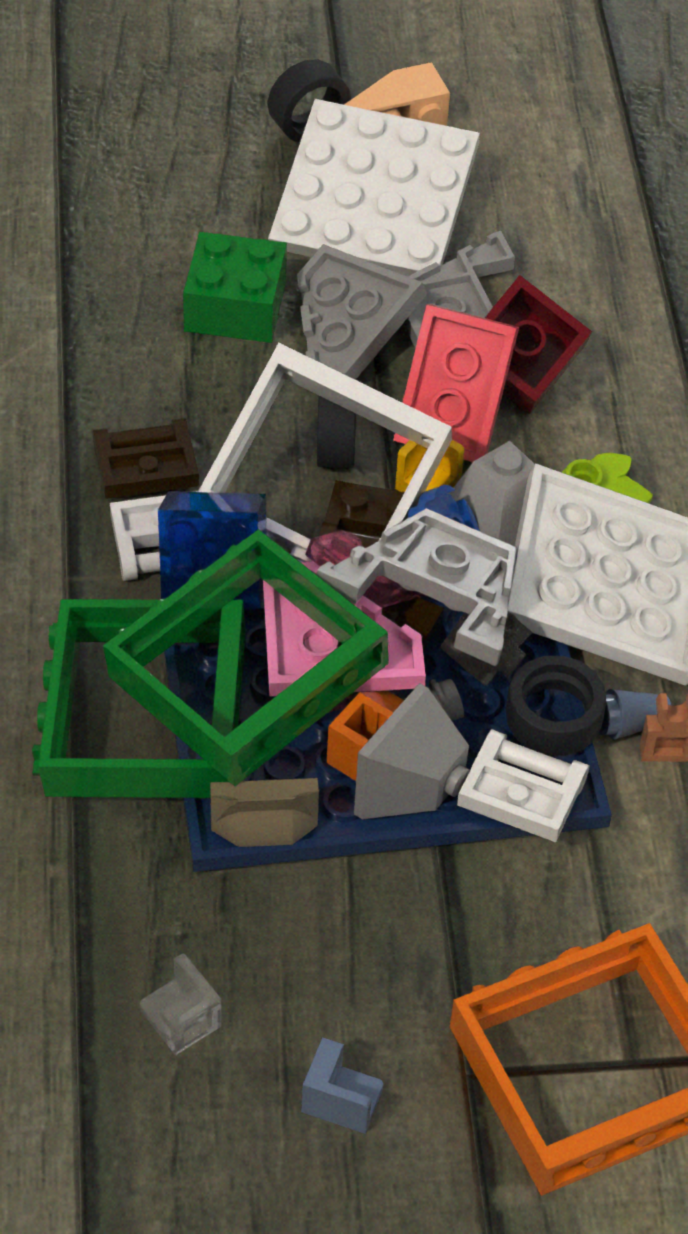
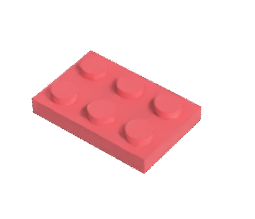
M427 304L402 403L451 426L452 439L464 447L463 460L473 462L488 453L519 327ZM395 433L393 441L406 444L409 439Z

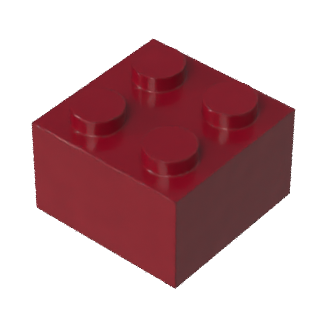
M521 275L517 277L485 316L486 319L519 327L503 394L530 415L586 346L592 331Z

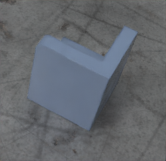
M322 1037L303 1083L301 1112L366 1134L383 1090V1082L378 1078L342 1067L344 1044Z

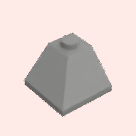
M508 441L473 461L454 486L455 490L449 494L455 501L465 499L476 518L480 532L515 546L527 480L534 463L511 441Z
M421 683L415 687L358 752L354 814L361 819L435 811L448 795L455 797L459 794L470 772L466 768L468 743L429 688Z

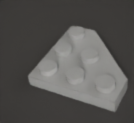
M323 244L297 274L298 288L302 297V306L300 308L303 333L307 340L308 349L306 356L356 380L425 298L427 292L423 283Z

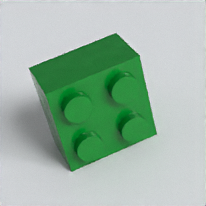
M199 232L183 291L184 332L272 343L286 284L287 243Z

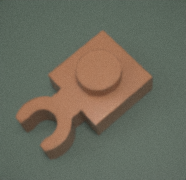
M660 693L656 698L657 715H646L640 741L641 761L688 762V694L683 704L671 706L667 702V693Z

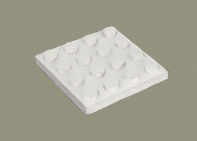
M315 99L268 240L286 242L287 252L312 257L325 244L405 276H410L435 262L440 266L443 265L478 149L480 133Z
M535 463L527 480L515 547L517 548L508 599L506 623L686 686L688 684V517Z

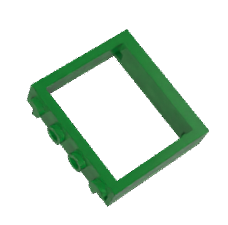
M259 529L237 546L233 544L225 555L205 570L202 569L194 573L186 584L167 598L158 600L146 614L127 628L118 630V635L103 645L109 678L234 786L238 785L389 664L388 632ZM261 578L341 642L342 645L224 737L148 672L144 666Z
M60 600L58 622L49 625V647L51 650H54L53 659L45 660L43 666L44 690L48 691L47 702H39L37 710V726L39 733H42L41 744H34L32 748L34 758L32 774L33 776L41 777L45 797L210 798L211 782H229L204 759L66 758L80 642L110 641L118 635V630L130 626L146 614L158 600ZM231 600L176 642L219 643L212 727L224 737L238 727L240 722L246 643L243 600Z

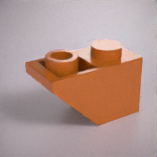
M388 690L359 692L328 726L327 763L356 781L358 752L404 700Z

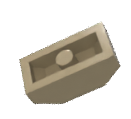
M318 778L241 781L236 786L230 782H211V831L238 847L293 845L318 826Z

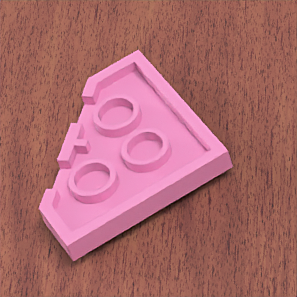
M313 561L301 562L317 575V570L320 568L319 565ZM263 580L269 696H277L341 646L342 643ZM363 595L356 604L351 602L388 632L389 664L354 692L415 689L419 683L425 686L426 674L421 634L406 624L399 627L382 615L381 607Z

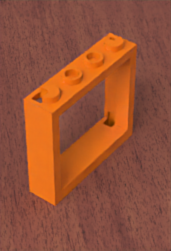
M650 923L623 934L620 930H617L610 934L605 941L587 948L580 946L570 948L560 954L556 960L536 968L531 965L521 967L505 980L487 987L484 985L473 986L471 993L453 999L450 1029L541 1196L688 1135V1088L546 1146L483 1030L637 970L688 1054V984Z

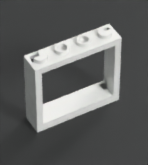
M278 343L201 485L197 496L201 505L206 507L203 513L222 525L229 526L231 521H234L248 528L247 536H250L259 529L274 542L292 550L290 555L299 562L313 561L316 564L323 565L330 561L333 565H336L347 559V557L223 496L285 380L293 382L427 448L385 531L408 519L409 509L418 505L420 495L425 492L452 441V427ZM378 576L374 581L378 582L380 576Z

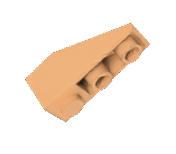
M431 62L393 70L344 105L447 126L450 92Z

